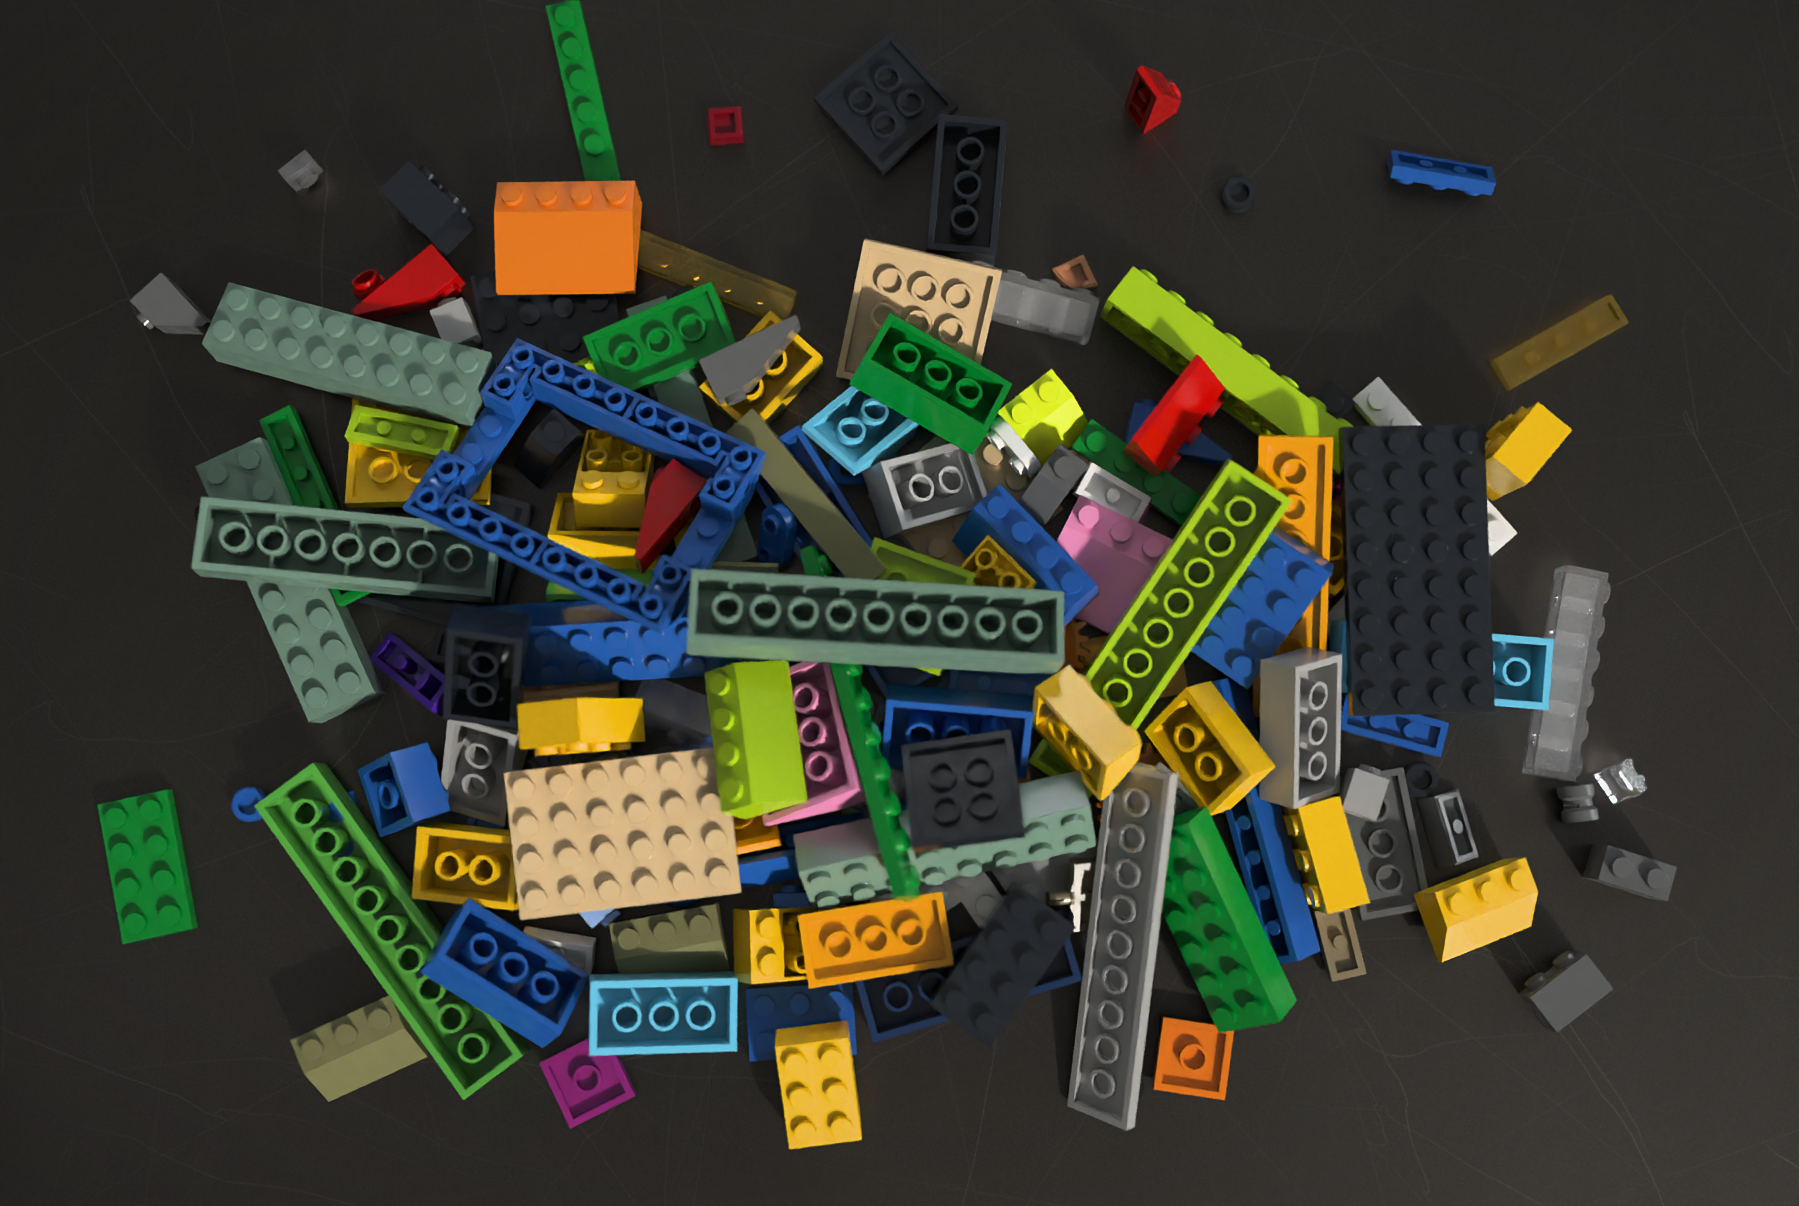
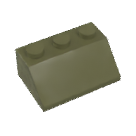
M720 902L617 920L609 924L614 958L619 974L731 971Z
M386 996L290 1040L304 1075L328 1102L429 1056L425 1045L390 996Z

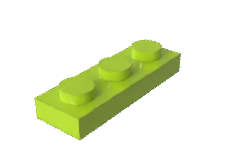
M355 405L345 438L350 443L435 460L441 450L453 454L460 430L457 425Z

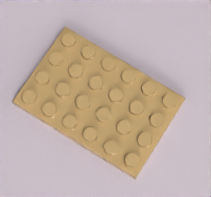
M713 747L504 773L520 920L742 892L733 816L721 813Z

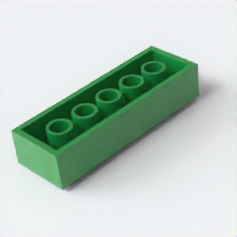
M1207 806L1173 815L1161 911L1218 1032L1223 1033L1280 1022L1296 1003L1297 999Z

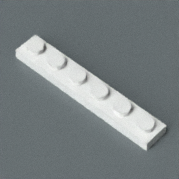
M1379 377L1352 399L1356 403L1354 405L1356 410L1371 426L1421 425ZM1487 499L1489 556H1492L1512 539L1517 532Z

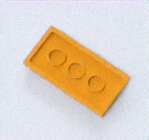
M942 891L920 894L919 898L907 902L889 899L798 914L809 989L954 965Z

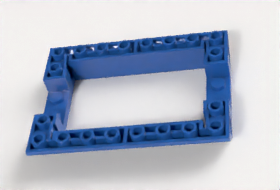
M517 338L480 392L485 408L454 454L445 450L440 451L404 504L403 509L651 630L661 633L681 618L689 605L691 569L710 570L750 503L766 452ZM536 400L668 462L675 459L700 477L708 480L699 494L701 503L699 513L672 557L662 555L652 572L653 578L647 588L645 584L470 501Z

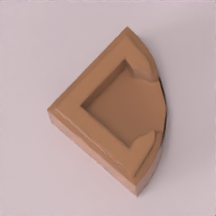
M1084 255L1052 268L1053 276L1069 289L1089 291L1096 289L1098 286Z

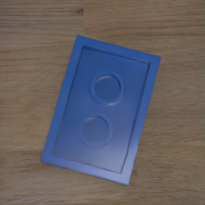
M853 981L810 989L808 983L747 987L745 989L749 1061L777 1060L775 1051L776 1029L848 1020L852 1055L857 1054Z

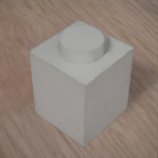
M456 297L444 299L437 304V308L430 310L442 340L472 348L483 344L481 332L471 308L462 297L458 299Z
M1360 764L1359 768L1346 769L1338 794L1345 813L1369 821L1377 820L1390 781L1379 776L1381 770L1365 764Z

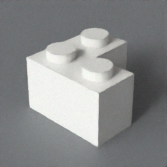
M985 872L974 877H960L944 881L938 885L918 887L919 894L942 891L945 912L962 902L979 928L1002 897Z

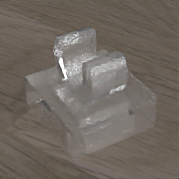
M1632 759L1616 762L1601 768L1594 774L1614 805L1639 796L1647 789L1643 782L1645 777L1643 774H1637L1632 766L1634 763Z

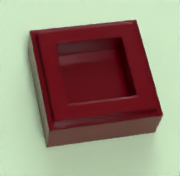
M741 106L707 108L710 146L744 143Z

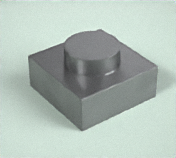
M304 150L281 167L278 172L297 192L301 188H307L315 183L318 175L323 170L311 155Z

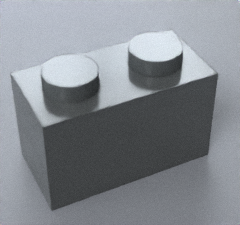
M1592 844L1583 878L1649 899L1668 902L1677 867L1610 845Z
M1577 951L1562 953L1554 959V966L1544 974L1540 972L1530 977L1525 982L1526 988L1518 993L1545 1029L1556 1033L1613 990L1585 953Z

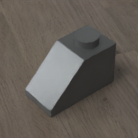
M159 273L130 300L139 310L135 313V316L150 330L155 326L166 334H206L211 320L182 289L163 273Z
M1059 444L1018 503L1041 527H1044L1084 473L1088 464Z

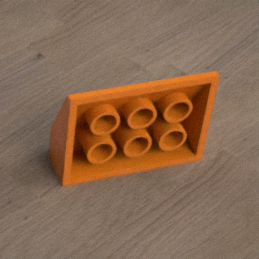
M635 181L497 182L494 206L497 294H635L642 201Z

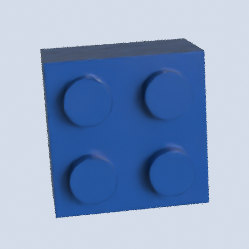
M428 742L390 752L358 769L380 837L416 827L451 810L448 803L449 796L447 790L442 786L437 771L436 757L431 752Z

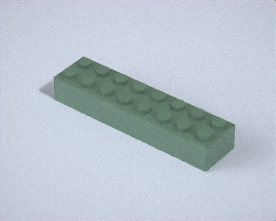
M230 282L202 341L203 346L218 362L433 421L457 425L459 428L466 430L471 429L485 408L480 392L498 367L491 352Z
M258 437L195 466L209 498L295 506L270 445L262 437ZM246 581L309 722L323 723L385 694L347 606L337 605L331 589Z
M201 497L191 569L201 577L494 604L499 556L420 518Z
M1073 771L1018 784L1025 838L913 853L911 845L908 854L911 865L913 864L918 870L921 880L920 886L938 885L951 879L974 877L986 871L1009 869L1017 864L1035 860L1045 861L1053 856L1071 852L1080 853L1088 848L1097 847L1090 804L1081 771ZM908 809L898 814L901 828H904L907 832L911 844ZM872 818L793 835L798 872L813 911L832 909L840 904L867 901L876 896L892 893Z

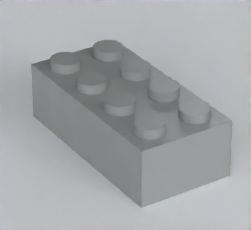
M1304 647L1261 659L1259 745L1276 767L1259 782V799L1295 809L1340 792L1341 653Z

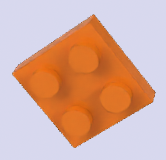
M1161 1015L1152 1088L1160 1091L1225 1100L1234 1031L1219 1033L1214 1023Z

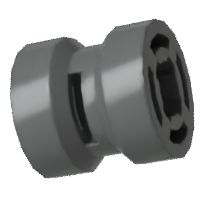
M1593 783L1557 787L1558 799L1563 802L1564 807L1561 812L1562 823H1576L1599 819L1598 808L1593 805L1592 797L1595 794Z

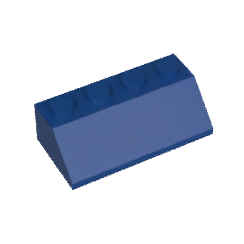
M1001 484L972 509L952 539L955 546L968 558L983 539L989 535L1037 582L1034 590L1064 591V626L1099 595L1098 585Z

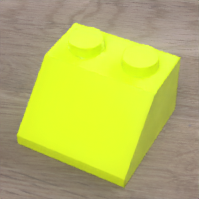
M1052 369L1002 407L996 417L1001 416L1033 452L1042 467L1059 444L1069 449L1088 424L1075 397Z

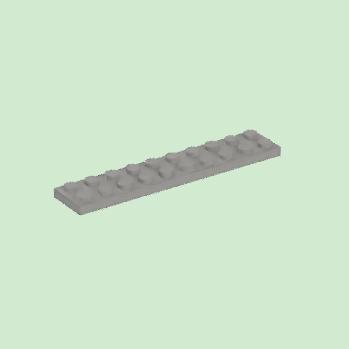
M1139 762L1134 764L1112 792L1103 800L1067 1103L1068 1107L1126 1131L1135 1127L1178 781L1177 772Z

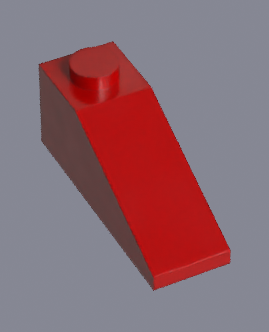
M1142 65L1136 69L1124 109L1141 133L1145 134L1177 112L1181 103V94L1175 83L1171 80L1167 81L1161 72Z
M430 244L351 311L357 317L379 321L436 307L444 299L457 297L461 292V287L466 283L438 250Z
M672 459L666 467H660L651 480L634 554L636 569L642 575L701 507L699 494L707 481L675 459Z

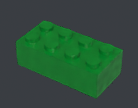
M889 313L849 383L851 386L973 455L988 433L1012 386V383L892 313Z

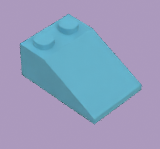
M850 386L806 422L801 430L851 474L856 475L895 454L914 437L919 424L857 388Z

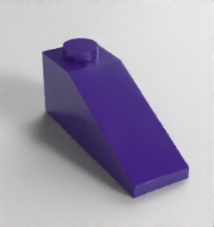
M389 631L369 659L426 708L443 717L445 670L429 660L428 657L398 635Z

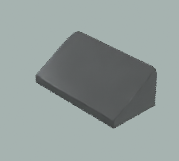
M1459 789L1449 790L1417 800V806L1436 867L1455 866L1479 857Z

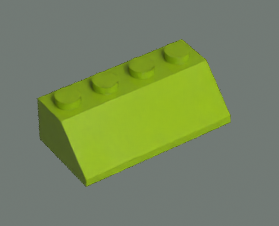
M785 660L739 662L704 673L721 813L749 819L808 801L789 662Z

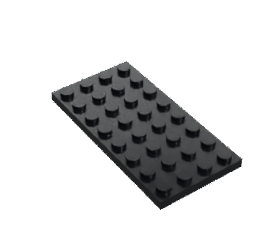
M1484 424L1339 428L1349 716L1495 712Z

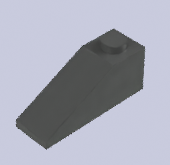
M796 315L699 360L719 405L727 403L728 406H731L747 398L746 393L754 389L801 330Z

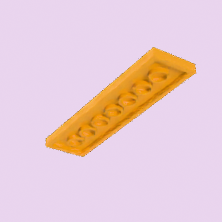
M1259 435L1258 478L1293 500L1276 527L1330 562L1334 436ZM1329 579L1273 656L1304 647L1327 651ZM1260 674L1253 682L1252 709L1255 717H1260Z

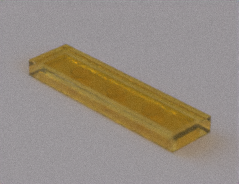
M1609 294L1495 358L1490 364L1508 392L1629 322L1613 295Z

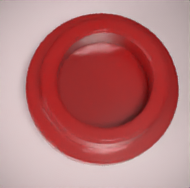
M374 269L366 270L352 280L353 294L357 299H365L386 282V279Z

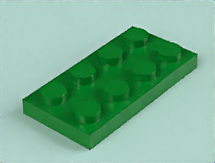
M711 281L583 337L597 374L636 393L700 366V359L737 342L716 288Z
M166 789L98 804L122 944L198 928L173 790Z

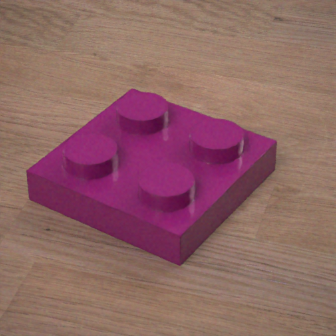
M588 1038L539 1063L570 1129L637 1094L619 1055L589 1056Z

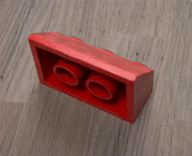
M1196 354L1123 451L1125 455L1154 477H1157L1162 470L1167 473L1172 470L1181 458L1176 452L1183 442L1190 446L1202 431V428L1197 424L1203 416L1207 415L1209 418H1212L1224 402L1219 396L1225 387L1200 356Z

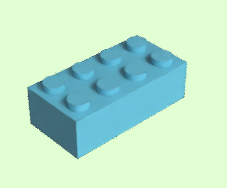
M733 971L589 974V1056L737 1051V976Z

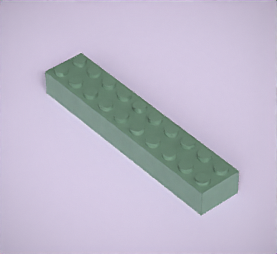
M691 569L687 655L1055 675L1064 663V591Z

